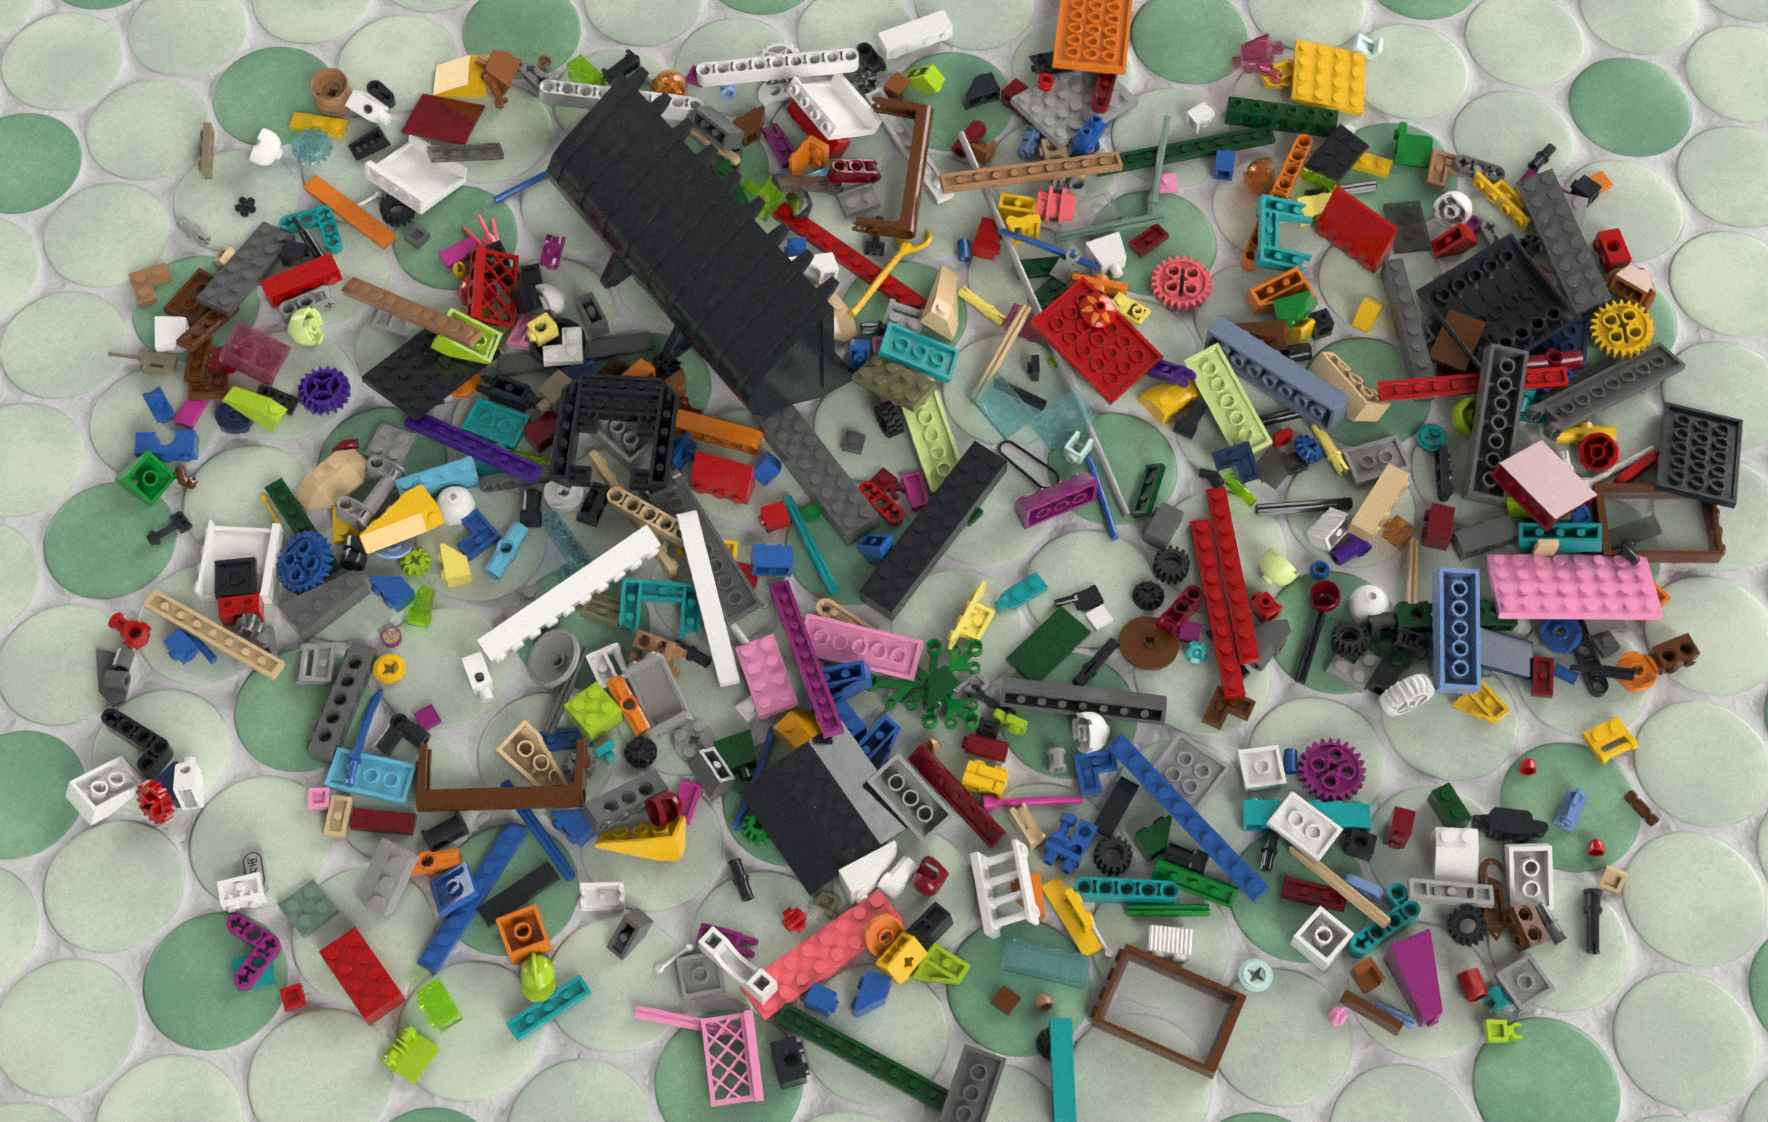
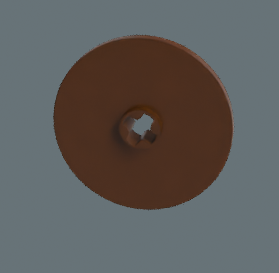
M1151 616L1138 617L1129 621L1122 628L1119 635V649L1123 657L1131 665L1143 670H1159L1170 665L1177 657L1180 647L1178 635L1171 637L1170 633L1164 629L1157 628L1156 623L1159 618Z

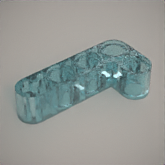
M547 511L542 516L544 530L567 561L557 570L560 584L566 580L563 578L564 576H572L582 569L580 568L582 565H588L592 560L560 515L555 511ZM561 536H566L564 539H558ZM573 550H576V551H577V552L574 553V554H570V553H569L570 551H573Z

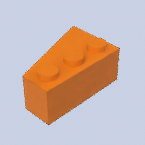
M1297 266L1250 289L1245 297V301L1254 315L1275 312L1273 301L1308 290H1311L1316 299L1317 296Z

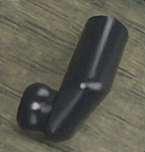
M1200 468L1198 478L1208 479L1214 488L1224 486V480L1219 472Z
M1628 536L1626 540L1622 541L1620 551L1634 566L1640 561V558L1634 553L1636 539Z

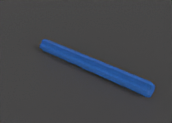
M505 780L500 784V787H514L510 780ZM531 809L516 810L564 879L570 881L575 878L576 872Z

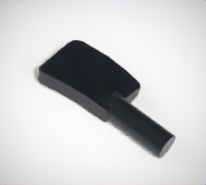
M1093 585L1072 595L1055 599L1054 604L1055 607L1074 603L1076 609L1081 611L1096 608L1103 604L1104 600L1097 586Z

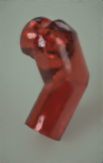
M686 396L679 398L678 409L702 415V410L694 409L688 403L689 399Z

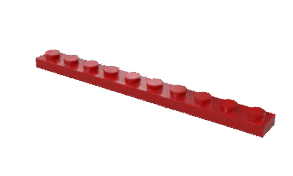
M783 202L772 213V218L779 223H786L792 232L801 238L806 237V241L821 252H833L837 263L869 285L882 272V268L809 218H795L789 204ZM890 274L877 289L889 299H895L898 303L919 310L921 308L925 309L928 301Z
M1566 366L1526 370L1524 390L1567 387L1569 385ZM1480 373L1379 381L1376 383L1379 402L1477 394Z
M1226 487L1206 489L1239 664L1260 662V656Z
M1210 519L1190 521L1189 527L1224 700L1245 698L1246 693Z

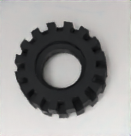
M386 194V199L384 197L381 199L382 202L379 204L382 219L387 225L390 223L391 227H394L395 224L397 227H400V224H403L404 227L406 222H412L411 218L414 219L415 210L389 194ZM395 206L404 207V209L398 213H393L390 211Z
M889 400L874 407L879 427L888 439L904 432V425L900 419L901 416L898 414L894 404Z
M1172 545L1168 549L1165 546L1162 548V551L1159 550L1157 555H1155L1153 573H1156L1157 579L1161 577L1160 582L1162 583L1167 580L1169 585L1171 581H1173L1174 585L1178 583V580L1181 583L1189 572V555L1185 554L1183 549L1179 551L1178 546L1175 549H1172ZM1166 560H1174L1179 564V568L1174 571L1168 570L1164 567V562Z
M1345 621V625L1341 622L1339 626H1334V630L1332 629L1331 633L1332 651L1335 650L1334 653L1336 655L1340 653L1342 658L1344 655L1347 656V659H1350L1351 656L1354 659L1358 655L1361 657L1368 648L1369 634L1366 632L1367 629L1365 627L1362 628L1360 623L1356 625L1354 621H1352V624H1349V621ZM1345 638H1353V639H1355L1356 641H1354V642H1347V641H1345V640H1343V639H1345Z
M1110 835V838L1105 836L1103 840L1100 839L1098 841V845L1095 847L1094 864H1097L1096 868L1098 870H1102V874L1107 872L1108 876H1112V874L1119 876L1120 872L1123 874L1130 867L1133 852L1131 851V845H1127L1126 839L1122 841L1121 836L1114 838V835ZM1109 849H1116L1120 852L1121 859L1115 863L1109 862L1105 858V852Z
M1463 905L1459 906V910L1455 908L1453 910L1454 913L1449 914L1450 919L1447 920V930L1453 940L1461 946L1467 945L1472 947L1471 944L1476 946L1479 944V940H1484V935L1487 936V920L1478 908H1472L1471 905H1467L1466 908ZM1464 919L1475 921L1476 926L1471 933L1460 931L1459 925Z

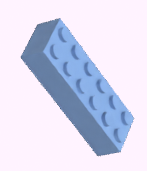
M1439 567L1432 573L1433 687L1437 693L1474 695L1481 690L1479 570Z

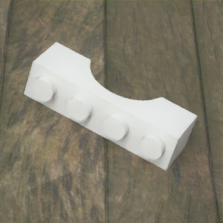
M833 252L814 254L812 262L803 273L818 284L824 283L832 276L837 279L839 267ZM797 256L789 257V259L792 261Z
M712 926L698 941L699 949L762 1005L778 990L777 981L762 968H758L747 961L715 927Z

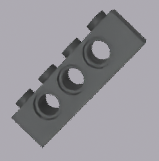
M655 769L585 802L581 814L594 833L600 830L605 831L618 821L624 822L631 815L644 812L646 810V800L668 791L669 788Z

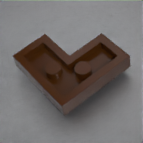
M208 368V381L188 382L189 401L223 399L229 392L228 374L225 375L222 370L214 371Z
M1218 685L1204 714L1202 723L1221 730L1228 713L1248 721L1256 701L1247 697L1224 700L1222 686Z

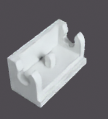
M623 882L580 883L582 911L625 910V887Z

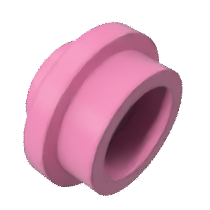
M1336 1005L1332 1009L1328 1017V1021L1332 1022V1026L1337 1027L1345 1022L1347 1018L1346 1008Z

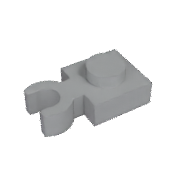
M1071 248L1066 252V259L1064 260L1060 257L1050 272V275L1064 284L1067 283L1076 269L1072 264L1077 262L1081 255L1078 254L1076 258H1071Z

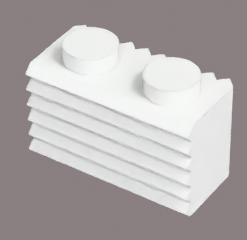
M1329 507V510L1322 514L1317 523L1307 531L1311 545L1329 552L1347 533L1352 521L1350 514Z
M1150 925L1147 952L1161 959L1167 957L1173 958L1175 962H1185L1191 956L1193 930Z

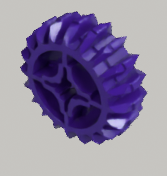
M327 365L325 369L319 366V370L315 371L312 369L311 374L305 373L306 378H301V384L298 385V397L301 405L307 411L310 410L313 415L318 412L320 416L326 412L329 416L331 411L337 414V408L343 409V403H348V397H351V386L348 383V378L344 376L342 371L338 372L335 367L331 370ZM339 386L337 393L334 395L333 393L336 391V388Z

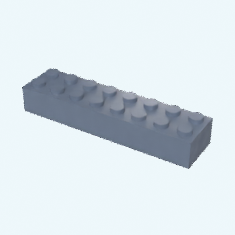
M1220 316L1207 330L1204 350L1219 343L1234 373L1329 434L1343 420L1349 398L1344 392L1337 390L1327 381L1315 376L1311 371L1304 369L1294 360L1285 357L1278 350H1274L1265 344L1264 341L1252 336L1248 331L1241 329L1223 316Z

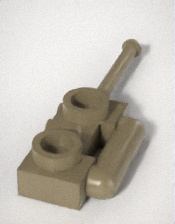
M143 351V354L139 356L108 352L109 357L138 359L143 373L169 376L171 372L176 371L179 361L177 355Z

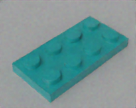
M889 321L877 355L949 384L960 350Z

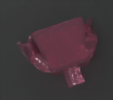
M1269 34L1257 37L1241 45L1240 55L1232 57V64L1234 68L1242 66L1247 74L1258 73L1265 77L1271 76V82L1279 84L1282 76L1281 71L1278 69L1270 70L1274 68V55L1283 54V44L1281 41L1273 43Z

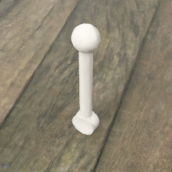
M376 191L373 196L356 205L360 207L375 198H381L382 192Z
M1093 921L1092 930L1105 950L1104 955L1106 958H1111L1113 951L1108 949L1094 925L1095 921Z
M687 944L684 950L663 964L656 965L655 971L657 973L663 972L664 968L674 962L676 958L681 957L687 952H692L694 946Z

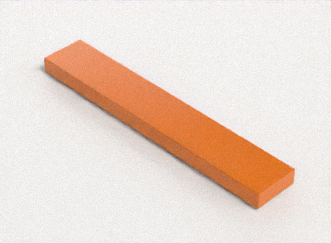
M317 175L303 186L304 191L323 205L331 207L335 214L383 250L397 238L394 232Z

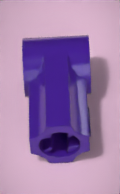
M1351 534L1344 543L1330 550L1329 554L1332 561L1341 566L1356 556L1362 557L1372 549V545Z

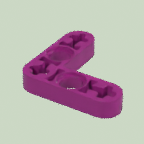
M233 914L226 921L228 931L254 948L253 952L234 976V983L237 989L248 991L254 987L270 963L274 961L280 953L282 946L277 936L240 914ZM240 921L241 926L245 929L244 932L238 926L233 927L232 923ZM251 931H258L260 933L259 937L255 940H250L248 935ZM274 942L275 948L270 947L268 949L267 944H273ZM267 949L268 951L266 953L268 955V958L263 954ZM261 958L264 960L261 967L254 968L252 966V962L255 959ZM247 977L248 980H249V982H248V983L243 982V983L241 984L240 979H241V978H244V979H245V978Z

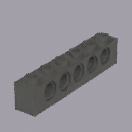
M352 642L350 648L346 649L343 665L337 670L336 682L330 687L329 699L323 704L320 721L318 720L315 723L313 738L309 739L306 746L311 759L332 764L337 747H342L372 674L374 663L378 659V654L374 647ZM360 664L358 668L352 669L354 665ZM353 682L351 686L345 687L347 683ZM345 700L344 704L337 705L339 701ZM332 719H338L335 723H330ZM325 737H331L328 741L322 742Z

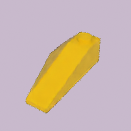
M420 484L403 492L399 499L392 506L390 505L380 518L375 519L359 535L365 553L369 554L427 532L443 524L444 520L437 503L425 487Z

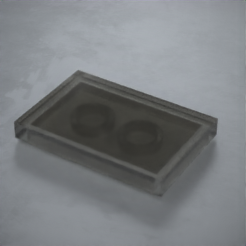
M1420 200L1383 205L1385 219L1398 228L1392 246L1394 254L1431 251L1432 245Z

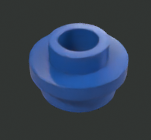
M1316 561L1310 566L1309 572L1314 579L1324 580L1329 576L1330 568L1326 562Z

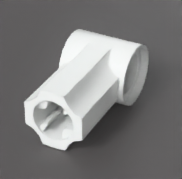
M903 856L890 873L887 872L882 877L877 888L893 900H896L904 890L907 881L918 869V866L912 859Z

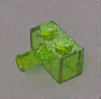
M773 175L770 176L762 187L749 178L743 184V190L756 197L761 196L766 201L762 211L757 216L758 218L767 222L786 196L787 183Z

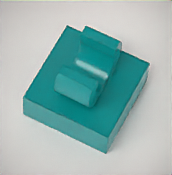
M611 739L595 749L593 754L597 759L603 755L609 764L616 759V756L611 751L616 747V744Z
M1500 986L1491 988L1488 991L1490 996H1486L1483 999L1484 1003L1490 1000L1495 1002V1006L1490 1009L1491 1012L1507 1009L1512 1005V1002Z

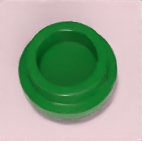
M810 503L803 506L801 515L806 522L813 523L820 518L821 510L816 504Z

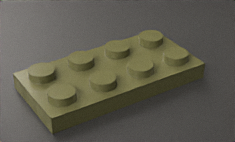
M874 353L852 375V382L912 412H915L937 389L936 382L881 357L877 353Z

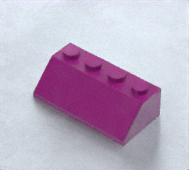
M1087 472L1081 475L1076 474L1069 480L1064 482L1058 481L1049 488H1042L1032 495L1020 497L1015 501L1014 511L1023 528H1030L1095 501L1098 480Z

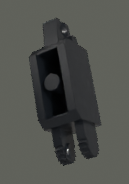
M483 374L481 381L490 385V387L479 384L476 386V391L488 396L491 401L522 412H526L530 408L537 410L535 405L541 401V398L532 392L528 384L497 374L495 378Z
M1494 807L1488 814L1473 815L1471 818V829H1478V831L1486 833V837L1492 838L1495 841L1506 839L1513 840L1515 843H1525L1530 838L1539 839L1544 837L1545 833L1549 830L1546 822L1533 820V815L1527 810Z

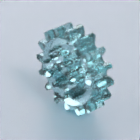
M312 127L311 131L304 129L305 133L303 134L298 132L299 137H294V143H291L292 151L297 161L302 160L303 164H306L308 161L310 165H313V162L316 161L317 164H320L321 159L326 161V155L331 156L330 150H333V146L327 132L323 133L320 128L315 131L314 127Z

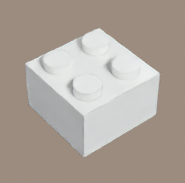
M1320 906L1293 936L1290 945L1324 972L1349 944L1354 933Z

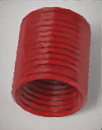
M1478 968L1467 969L1457 975V980L1468 1003L1481 1000L1489 994Z

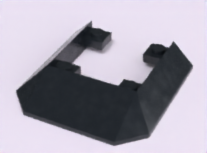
M583 373L561 390L548 479L569 489H572V486L590 487L592 466L575 465L579 434H598L600 420L637 422V436L654 437L650 469H631L629 490L649 491L650 494L667 488L679 396L659 377Z

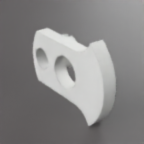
M791 82L773 85L763 83L758 92L761 104L766 106L771 102L792 100L793 98L786 91ZM775 90H781L778 95H772Z

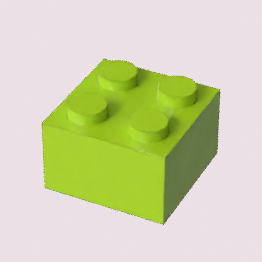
M597 682L564 704L566 718L574 727L578 728L582 736H585V739L589 742H595L623 721L622 709Z

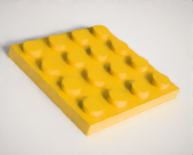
M1296 39L1294 43L1290 102L1316 108L1338 110L1340 113L1361 117L1364 102L1366 55Z

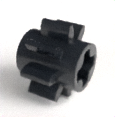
M1525 234V238L1519 239V243L1533 258L1534 255L1540 253L1542 244L1538 242L1539 237Z

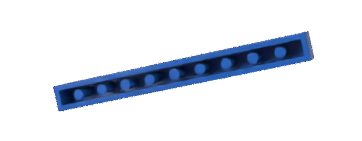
M1122 733L1107 747L1254 903L1270 889Z

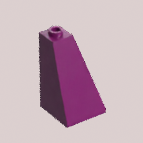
M1426 929L1391 944L1383 957L1419 1027L1424 1025L1431 1027L1439 1022L1438 1019L1443 1014L1431 931Z

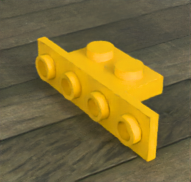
M1476 171L1471 182L1474 187L1480 190L1491 203L1495 204L1502 214L1510 218L1516 227L1525 232L1531 219L1522 212L1524 208L1518 194L1502 179L1493 185L1479 171Z
M1059 876L1043 884L1042 891L1082 957L1085 959L1100 951L1103 947L1092 931L1094 918L1091 912L1083 907V900L1080 894L1074 892L1072 887L1066 889Z

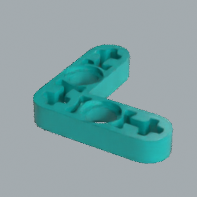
M327 205L286 215L279 221L280 229L290 234L298 233L299 229L292 220L293 216H297L304 228L320 227L326 250L329 253L337 254L343 249V243L333 211ZM323 213L327 214L328 220H324ZM305 217L312 218L308 223L302 222V219ZM327 227H334V230L330 233L324 231ZM334 238L336 246L332 247L330 239Z

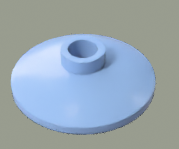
M412 537L374 551V553L385 559L402 557L413 548Z

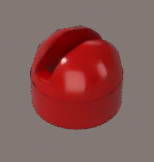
M1531 758L1521 760L1519 772L1527 776L1534 775L1536 773L1535 761Z
M1598 838L1592 839L1588 843L1587 853L1592 856L1604 855V843Z

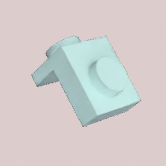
M1359 33L1355 37L1353 51L1364 54L1366 59L1372 60L1375 56L1381 54L1383 38L1379 37L1373 41Z

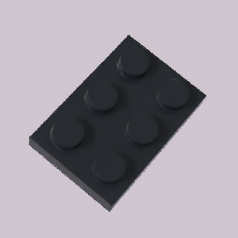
M1340 124L1304 164V168L1329 187L1336 186L1369 149V145Z

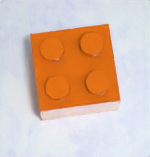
M536 904L495 919L512 965L523 962L531 956L532 952L536 955H541L553 950Z

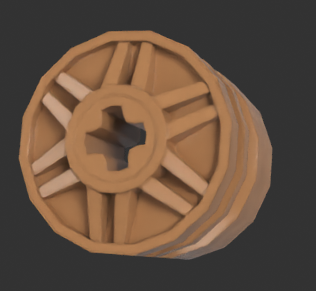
M326 68L320 70L312 77L310 82L311 93L317 108L322 114L328 117H339L351 110L345 104L353 91L344 72L337 68Z

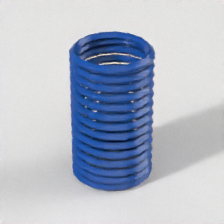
M966 238L959 239L957 241L958 260L966 263L971 260L970 241Z
M1557 664L1554 669L1555 677L1565 682L1567 681L1571 685L1575 684L1579 673L1572 672V670L1564 668L1560 664Z
M1287 748L1283 753V767L1287 775L1297 773L1298 751L1294 748Z

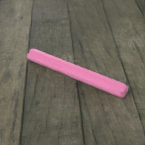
M636 1006L634 1016L637 1019L702 1031L701 1019L703 1018L643 1006ZM716 1023L706 1024L708 1033L717 1034L721 1029ZM728 1024L727 1028L736 1034L740 1026ZM725 1030L721 1033L722 1036L733 1038V1036Z

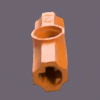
M1075 272L1072 274L1070 287L1081 277H1084L1099 293L1114 298L1118 292L1127 295L1128 283L1109 280L1104 274H1095L1093 276Z
M622 675L611 678L606 682V686L617 705L622 709V715L625 717L635 737L643 735L651 729V726L639 707L637 699L631 693ZM625 702H632L634 708L626 710L623 704Z
M453 848L438 852H422L418 855L419 859L410 877L422 874L432 876L438 871L456 867L462 863L460 849ZM433 860L430 866H424L427 861Z

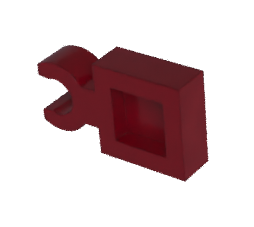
M884 467L870 480L885 494L890 492L891 497L896 501L899 500V495L895 492L906 493V488L901 484H897L898 478Z

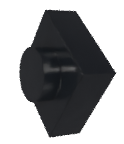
M1031 355V362H1027V374H1031V381H1039V355Z

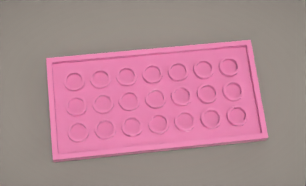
M1486 554L1485 561L1498 619L1661 620L1663 613L1647 557L1637 555L1640 561L1633 566L1621 555L1610 557L1602 555L1554 554L1553 557L1542 555L1533 556V554Z

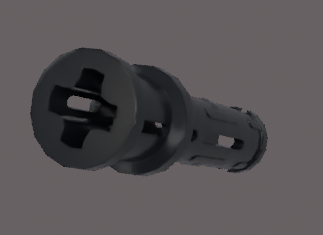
M1586 888L1583 890L1585 895L1583 912L1586 914V953L1591 954L1592 952V955L1600 954L1599 915L1603 912L1601 907L1603 891L1598 888Z

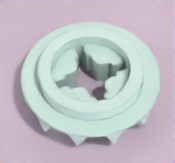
M1256 958L1249 959L1239 968V982L1245 987V990L1256 993L1263 992L1270 987L1273 980V972L1265 961ZM1260 970L1258 977L1261 980L1255 979V981L1251 982L1252 975L1250 972L1254 974Z

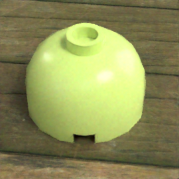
M307 307L299 309L291 315L288 333L296 343L303 346L320 344L323 341L324 331L320 333V326L323 325V320L319 312L315 308Z
M1270 547L1260 561V570L1263 573L1261 578L1269 585L1272 583L1277 586L1290 584L1299 575V572H1296V569L1281 554L1277 555L1274 553L1275 549Z

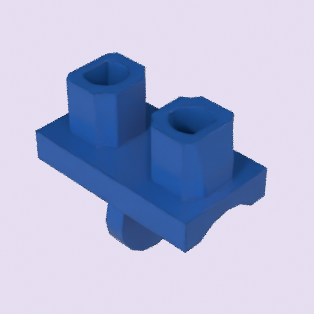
M160 386L156 387L152 392L142 394L157 423L165 424L173 419L172 416L175 413Z
M686 432L683 437L676 436L673 443L675 450L672 452L671 466H677L680 473L685 464H688L690 460L694 461L697 444L691 439V434Z

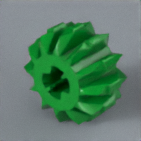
M751 812V817L745 816V823L741 824V829L744 830L742 835L744 838L748 837L749 844L755 840L756 846L760 845V841L767 845V838H770L764 829L758 830L756 828L757 826L763 827Z

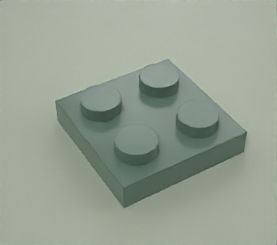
M314 879L278 905L304 939L339 913L338 909Z

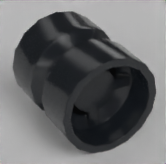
M346 536L343 545L344 551L339 562L340 566L349 571H364L368 554L365 553L359 536Z

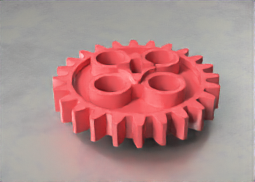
M1176 255L1175 260L1168 257V263L1162 260L1161 265H1156V270H1153L1150 282L1152 283L1151 290H1154L1153 296H1158L1157 302L1163 300V307L1169 304L1170 310L1174 307H1177V312L1181 308H1184L1185 312H1187L1188 307L1195 310L1196 305L1201 307L1202 302H1207V297H1210L1213 286L1211 284L1212 277H1209L1210 271H1205V265L1199 266V260L1194 263L1193 257L1189 260H1186L1185 255L1182 259H1179L1178 255ZM1181 270H1184L1182 297H1179Z

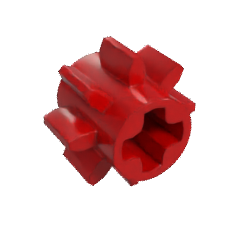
M788 907L782 913L784 919L781 920V923L790 933L794 930L800 933L806 928L805 921L807 917L800 908L791 909V907Z

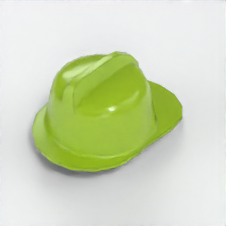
M534 952L524 960L520 972L521 989L527 1000L532 1002L547 1000L553 994L556 985L553 962L544 956L536 955Z

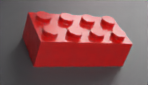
M356 927L319 951L321 957L369 1026L406 1001Z

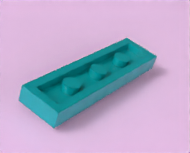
M579 974L556 989L547 1000L536 1002L507 1021L506 1025L517 1042H519L592 993Z

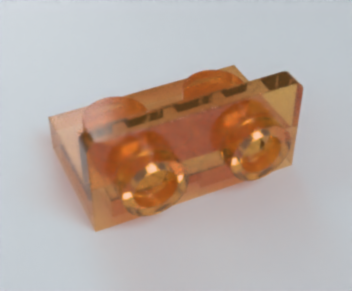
M679 369L667 378L665 382L679 396L680 400L686 394V376Z

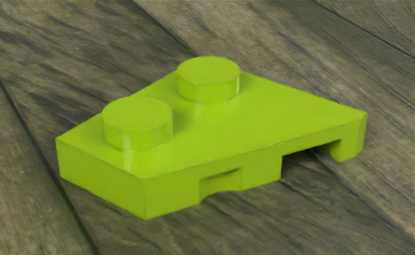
M934 942L912 978L917 981L960 985L971 965Z

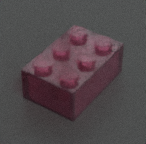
M238 321L221 350L218 361L272 387L292 347Z

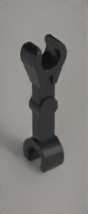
M974 684L971 686L972 689L977 691V695L971 692L967 693L969 698H976L978 701L987 704L990 708L995 710L996 708L1001 709L1008 715L1009 713L1016 714L1014 709L1002 707L994 698L987 696L979 685Z

